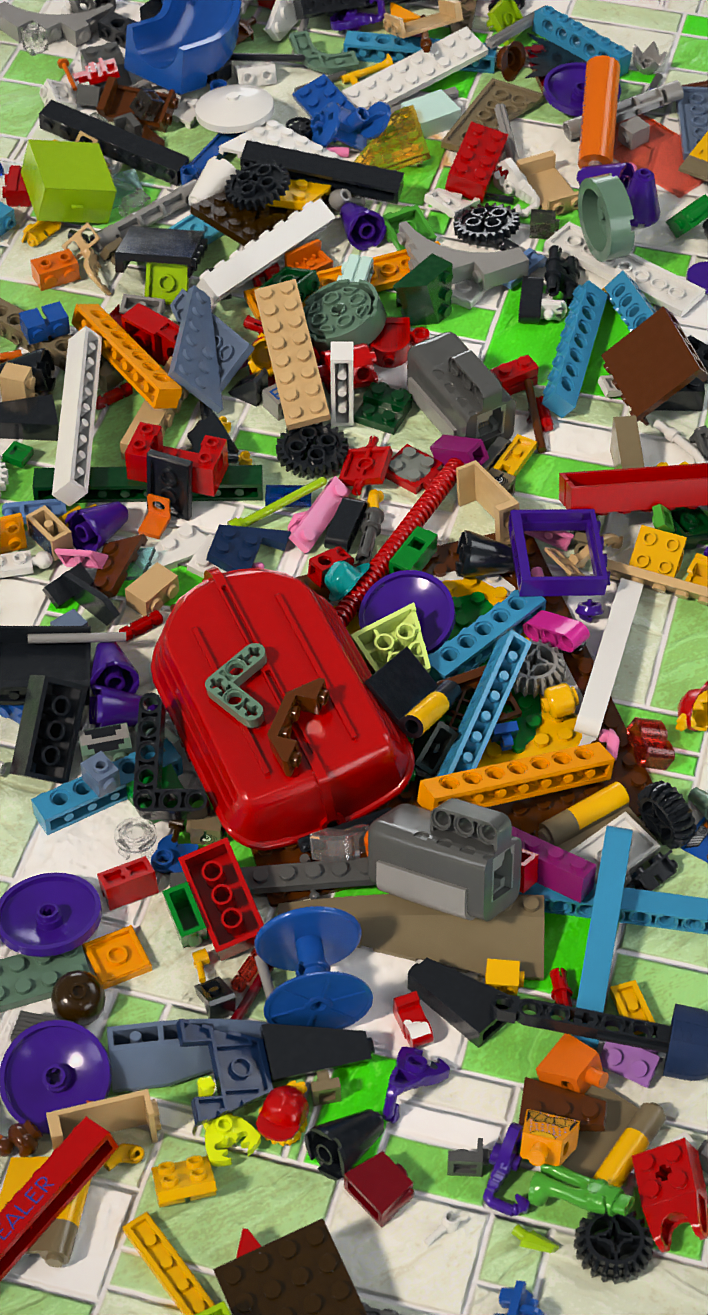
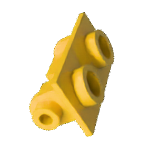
M37 221L34 224H29L23 230L24 235L21 242L24 243L27 240L31 247L38 246L48 236L50 237L59 231L62 223L56 221Z

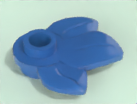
M173 834L165 836L159 841L158 849L151 857V866L159 873L183 872L178 858L198 850V844H178V841L173 843L171 841Z

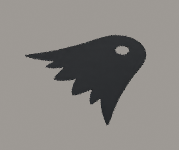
M527 33L533 40L539 43L531 44L543 45L545 51L542 50L541 53H534L530 49L527 50L531 54L538 56L527 59V61L539 65L530 67V69H536L537 71L530 73L525 78L546 76L549 71L562 64L585 62L582 58L557 44Z

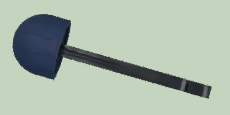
M496 994L491 999L489 1012L496 1020L514 1024L517 1021L524 1026L666 1053L663 1076L687 1081H698L708 1078V1011L675 1004L671 1026L529 998L520 999L519 996ZM505 1005L509 1007V1009L501 1010L498 1009L496 1006ZM531 1010L536 1012V1014L528 1015L525 1014L523 1011ZM557 1015L561 1016L564 1019L554 1020L551 1018V1016ZM607 1026H614V1027L618 1028L619 1030H618V1031H610V1030H608L606 1027H607ZM640 1031L645 1033L647 1036L640 1037L635 1035L633 1032Z

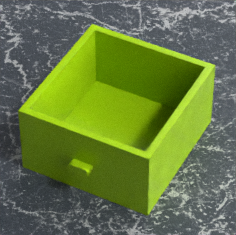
M28 139L21 174L37 221L108 224L117 190L99 143Z

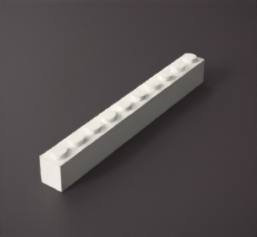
M84 326L68 340L52 496L69 507L88 493L102 337L87 326Z

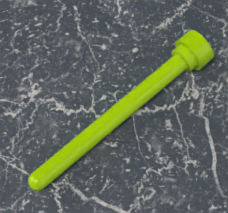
M320 477L243 519L235 517L229 520L227 525L248 527L326 485L327 479Z

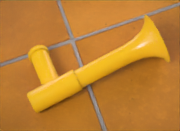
M387 53L386 58L382 62L342 75L341 80L343 84L351 82L354 85L359 82L357 79L393 65V60Z

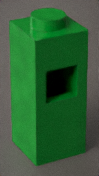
M417 526L389 561V574L403 570L422 571L437 551L438 534Z

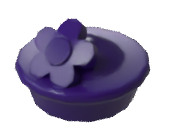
M592 599L578 603L575 610L579 618L587 623L593 620V616L601 615L605 612L602 603L594 602Z

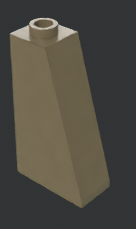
M636 415L613 417L610 452L614 469L645 467Z

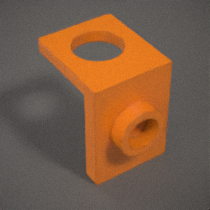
M148 494V514L139 527L138 534L160 539L171 520L170 499ZM153 502L162 503L165 509L157 508Z

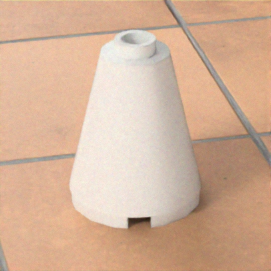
M217 156L211 157L188 197L190 207L217 193L226 191L224 188L227 185L226 180L231 179L230 175H236L235 167L223 158L218 160L216 159Z

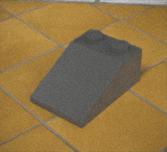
M108 42L103 45L80 49L83 71H85L84 66L91 62L98 63L99 58H102L103 61L114 58L120 75L119 78H116L118 84L124 86L133 85L129 72L124 70L125 60L117 42ZM107 81L90 86L104 88Z

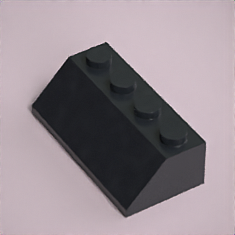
M30 675L10 774L58 784L69 782L88 686L44 675Z

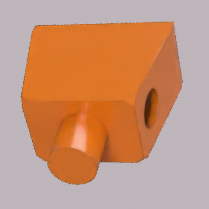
M564 1034L536 1068L539 1081L580 1094H585L591 1085L603 1089L609 1079L608 1073L602 1071L603 1067L598 1052L570 1034Z

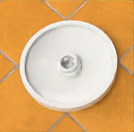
M245 84L226 85L215 88L200 97L196 103L195 112L199 124L208 130L218 133H241L253 130L255 127H260L270 120L274 113V102L272 96L260 87Z

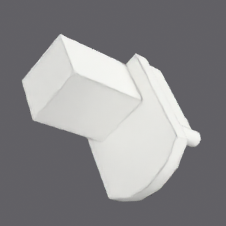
M542 293L540 319L561 321L567 313L565 301L553 300V296Z

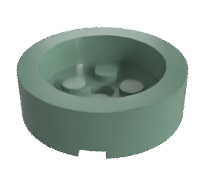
M612 173L584 179L580 184L578 192V212L582 233L590 252L600 262L628 256L632 252L635 240V231H631L630 220L634 219L630 199L623 183L617 176L613 177Z
M349 279L332 282L315 291L304 302L305 307L303 310L311 342L319 356L322 351L331 350V342H353V345L367 343L369 345L385 326V308L376 288L365 280L360 279L359 282H350Z

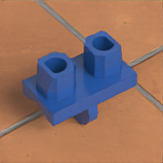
M517 1280L515 1288H501L499 1304L502 1308L509 1309L507 1314L495 1313V1315H544V1312L538 1308L539 1301L534 1299L533 1295L525 1289V1281Z

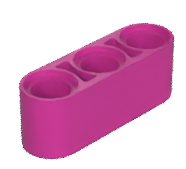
M544 610L539 611L523 624V631L529 639L532 638L535 642L541 639L544 644L550 642L552 647H558V649L566 652L574 651L590 637L588 628L582 622Z

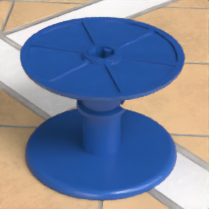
M304 907L282 913L269 920L260 928L254 941L258 956L265 963L275 968L296 971L295 978L279 985L267 997L264 1004V1016L269 1024L344 1029L356 1023L368 1013L373 1003V994L370 987L360 978L347 973L333 972L330 965L349 956L361 940V926L354 916L346 911L332 907Z

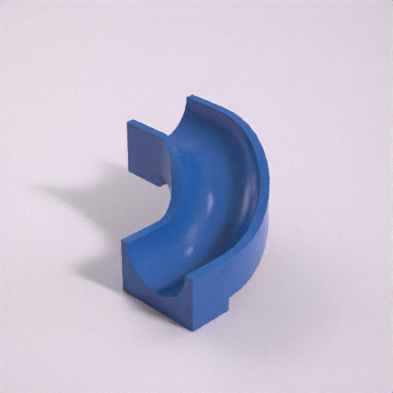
M162 0L163 5L158 15L127 25L124 70L168 90L173 89L179 95L206 87L207 75L223 67L232 56L236 47L242 0Z

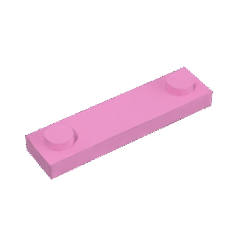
M336 476L331 478L289 536V539L304 554L309 552L335 516L344 496L348 497L352 491Z

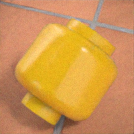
M566 683L546 688L544 698L540 699L544 713L549 712L553 718L573 714L576 706L579 705L575 688L573 686L570 687Z

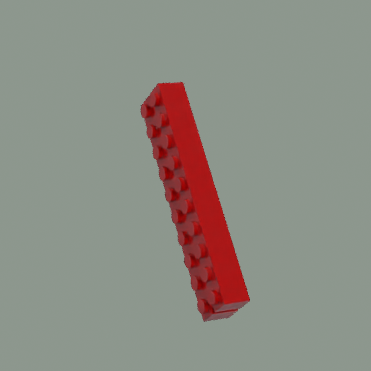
M708 463L559 473V500L566 509H595L596 515H607L609 512L628 514L634 510L652 512V507L658 504H662L670 511L675 510L676 507L696 509L698 506H708Z

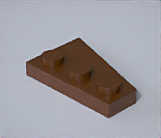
M144 534L105 543L101 553L108 555V559L102 569H97L93 588L108 598L115 597L128 576L126 571L129 565L135 563L139 557L137 551L140 546L146 545L147 537Z
M525 1077L519 1116L520 1125L524 1126L526 1111L530 1109L580 1121L579 1131L605 1132L607 1117L606 1101Z

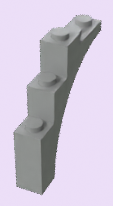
M3 1L0 3V30L18 43L35 36L47 45L64 38L75 47H79L90 41L91 34L98 31L97 21L110 11L115 12L112 4L108 3L84 12L42 14L26 11Z
M407 221L399 223L397 239L399 244L405 247L410 257L408 261L410 271L433 253L453 263L452 285L473 278L475 283H478L483 290L522 278L523 276H528L529 259L520 247L497 252L455 250L425 238L415 231Z

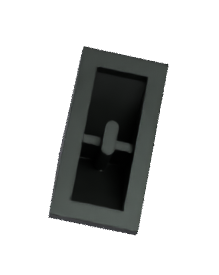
M437 720L422 736L414 740L415 765L434 777L459 733L442 721Z

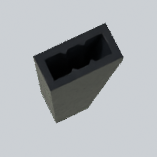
M52 394L0 402V439L58 441L59 424Z
M425 958L420 964H414L408 971L407 989L411 992L417 991L419 998L478 1048L507 1023L494 1019L489 1012L492 997L496 994L506 993L429 958ZM505 1005L496 1006L498 1009L501 1010L509 1009V1007Z
M268 1023L262 1024L260 1027L272 1083L315 1074L316 1071L326 1069L329 1071L369 1062L372 1059L371 1054L375 1053L373 1040L371 1037L367 1038L366 1031Z

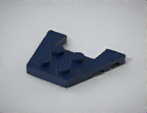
M219 524L206 560L226 572L252 568L261 544L285 551L291 532Z
M179 1019L177 1021L176 1027L180 1047H209L218 1096L194 1097L192 1099L191 1106L195 1126H200L267 1097L273 1089L263 1039L233 1031L226 1033L214 1030L213 1026L202 1024V1026L190 1024L189 1020Z

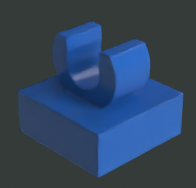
M517 721L495 725L490 739L491 742L500 741L502 751L512 750L514 745L513 739L516 738L519 731Z

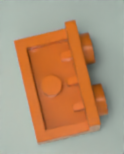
M319 239L293 249L284 255L285 267L316 270V272L333 268V260L321 250V241Z

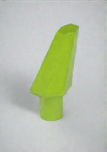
M519 1224L512 1230V1234L521 1241V1247L547 1253H554L559 1248V1245L534 1230L528 1232Z

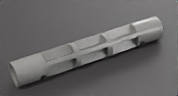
M676 80L619 101L617 103L616 123L683 99L684 93L680 82ZM582 115L563 122V130L569 141L580 137Z
M197 180L189 181L164 197L154 200L142 209L132 212L129 216L96 232L101 239L93 245L95 251L101 253L104 247L119 237L123 239L131 226L148 227L166 218V216L188 206V197ZM94 234L90 235L91 242L95 239Z

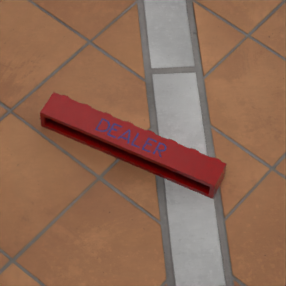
M87 1116L74 1127L69 1136L53 1151L51 1156L33 1173L26 1184L14 1194L13 1198L0 1211V1281L119 1148L110 1132Z

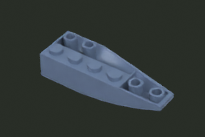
M186 1019L189 1020L190 1024L198 1026L206 1024L213 1026L214 1030L226 1033L233 1031L261 1039L260 1027L262 1024L268 1023L235 1019ZM178 1020L107 1027L113 1093L167 1087L212 1072L209 1047H180L176 1027Z

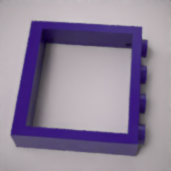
M595 509L510 510L508 530L519 597L605 595L606 587L610 586L609 578L611 573L606 570L607 554L603 553L604 538L599 535L601 524L596 519ZM585 530L594 576L531 577L524 531Z

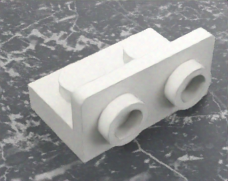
M272 61L234 66V72L238 76V84L261 86L277 83L275 64Z
M46 79L44 86L40 88V97L44 106L52 99L76 109L77 104L68 83Z

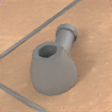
M347 189L334 190L328 198L331 207L340 211L344 204L349 202L365 206V198L351 197V193Z

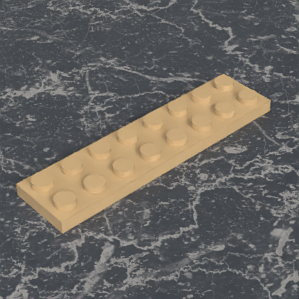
M296 279L254 289L287 430L331 420Z

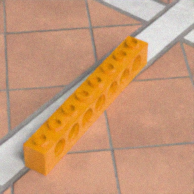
M76 304L71 322L78 331L87 326L102 337L101 354L154 409L177 408L182 388L168 376L161 366L99 304Z
M600 742L428 778L420 780L417 802L422 808L431 811L451 798L482 807H490L610 780L615 758Z

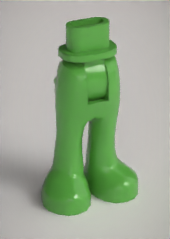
M541 1165V1172L536 1171L533 1175L528 1192L529 1203L534 1206H543L549 1197H556L586 1211L597 1214H605L607 1212L612 1217L616 1214L627 1216L635 1200L633 1196L624 1194L623 1189L609 1184L604 1179L584 1176L563 1165Z

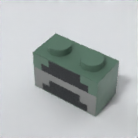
M127 723L79 731L78 741L82 762L100 751L111 762H115L133 752Z

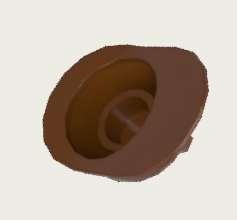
M513 41L509 45L500 48L497 53L496 66L501 69L504 79L508 82H512L525 64L526 51L523 44L519 41Z

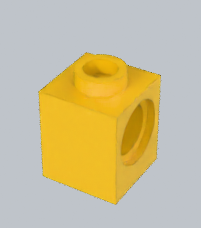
M487 958L485 984L506 994L517 996L518 987H524V971H519L520 961Z

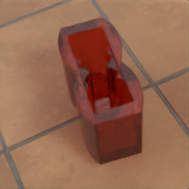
M635 717L627 727V737L631 746L634 747V757L638 766L667 770L675 760V751L670 741L667 740L668 732L664 723L661 720Z

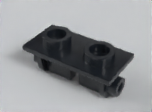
M670 850L664 856L659 852L648 861L651 865L645 870L641 866L630 875L633 880L626 885V888L633 884L635 889L653 891L660 885L655 879V875L661 883L677 872L678 864L675 860L668 858V855L673 851Z

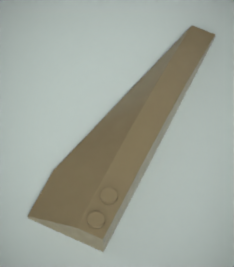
M391 894L333 897L278 904L277 916L294 909L313 906L332 907L348 912L358 920L361 926L362 935L357 948H361V946L373 948L374 952L412 961L429 958L445 966L454 967L458 972L466 974L468 971L479 973L480 977L485 978L487 958L520 961L519 971H524V980H544V895L519 894L512 905L488 922L478 918L469 921Z

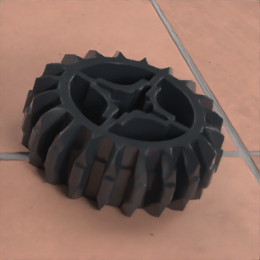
M662 780L656 781L653 784L650 783L638 794L637 805L639 806L638 812L642 816L641 820L646 825L645 827L649 829L650 833L657 840L661 841L662 845H667L670 849H677L680 846L686 845L695 836L697 827L695 825L696 819L692 816L693 810L689 808L688 802L683 798V794H679L676 787H672L670 783H665Z
M636 1211L627 1214V1216L616 1214L613 1217L609 1216L607 1212L605 1214L588 1212L587 1218L582 1217L579 1223L580 1227H577L575 1230L576 1239H574L573 1244L577 1250V1260H582L581 1266L583 1270L591 1268L590 1275L592 1277L601 1274L603 1283L607 1280V1277H611L614 1284L618 1283L619 1277H622L626 1283L630 1281L631 1275L638 1278L641 1269H647L649 1260L653 1256L654 1240L650 1238V1229L645 1227V1219L636 1220ZM608 1228L607 1231L594 1235L597 1231ZM612 1236H613V1242L615 1243V1246H616V1252L614 1251V1245L612 1244V1240H611V1237H612ZM630 1252H635L630 1257L619 1260L621 1256L630 1255Z

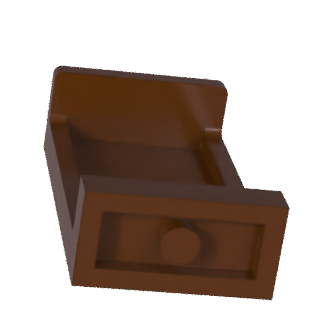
M108 76L96 110L100 120L114 122L115 117L132 112L142 128L143 125H146L151 130L166 133L168 125L170 126L172 123V114L174 109L178 107L179 99L176 97L175 90L170 89L169 94L119 85L115 77Z

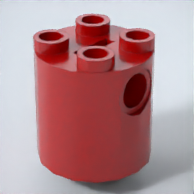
M367 343L353 345L354 390L369 387L372 382L378 383V376L376 371H374V364L377 363L375 352H370ZM326 350L320 353L318 369L321 381L324 383L327 392L331 395V350Z

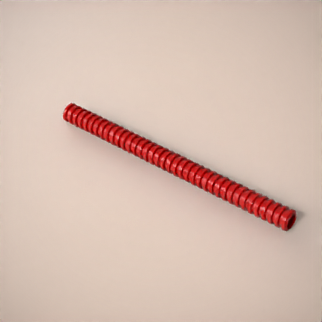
M450 458L418 499L417 503L414 504L410 512L407 513L403 521L400 522L396 530H394L369 563L370 568L337 604L335 609L345 627L349 625L353 617L359 612L361 602L370 587L388 574L389 561L417 526L423 528L457 483L456 468L465 465L460 459Z

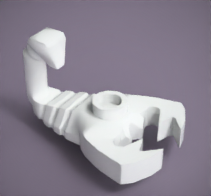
M511 158L502 160L497 166H502V171L507 169L509 174H507L505 179V174L501 176L499 170L493 173L494 186L503 193L516 196L520 200L525 201V203L530 204L525 209H521L519 204L514 207L519 216L528 217L539 209L540 198L535 190L532 189V186L528 184L526 176L520 171Z

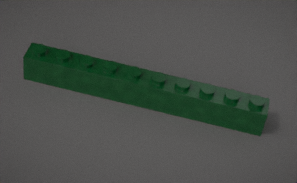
M229 465L214 497L192 492V501L263 500L262 465ZM90 467L88 493L75 503L147 502V483L127 479L126 467ZM34 468L32 486L34 500L56 499V497L52 496L55 468Z

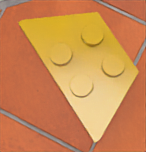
M290 179L291 185H288L289 190L285 191L286 195L279 196L280 201L274 200V205L269 203L266 205L303 210L302 207L312 200L314 203L318 199H322V195H329L331 185Z

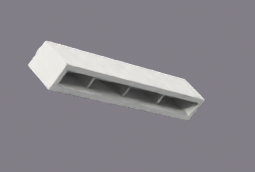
M321 198L314 203L312 200L302 207L303 210L300 212L298 210L294 211L287 221H279L272 231L266 230L259 236V240L248 242L241 252L239 249L229 256L230 259L226 262L224 260L218 262L211 272L206 270L199 276L200 281L196 286L210 297L211 307L284 258L285 253L300 247L328 228L336 217Z

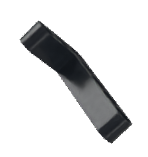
M152 692L146 693L140 698L138 709L133 805L139 816L147 820L204 819L211 812V804L204 791L201 789H161L166 710L159 695ZM158 705L155 710L147 711L149 706ZM151 728L156 729L152 735H146L147 730ZM147 753H155L151 759H144ZM148 776L154 777L150 783H142L144 778ZM198 800L204 801L201 807H192L194 802ZM152 801L148 808H141L143 802ZM170 801H178L175 807H166Z

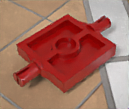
M370 436L367 446L349 449L348 455L345 458L339 480L345 486H353L352 494L355 496L357 494L358 496L361 495L364 485L383 484L393 451L391 446H377L379 439L376 436Z

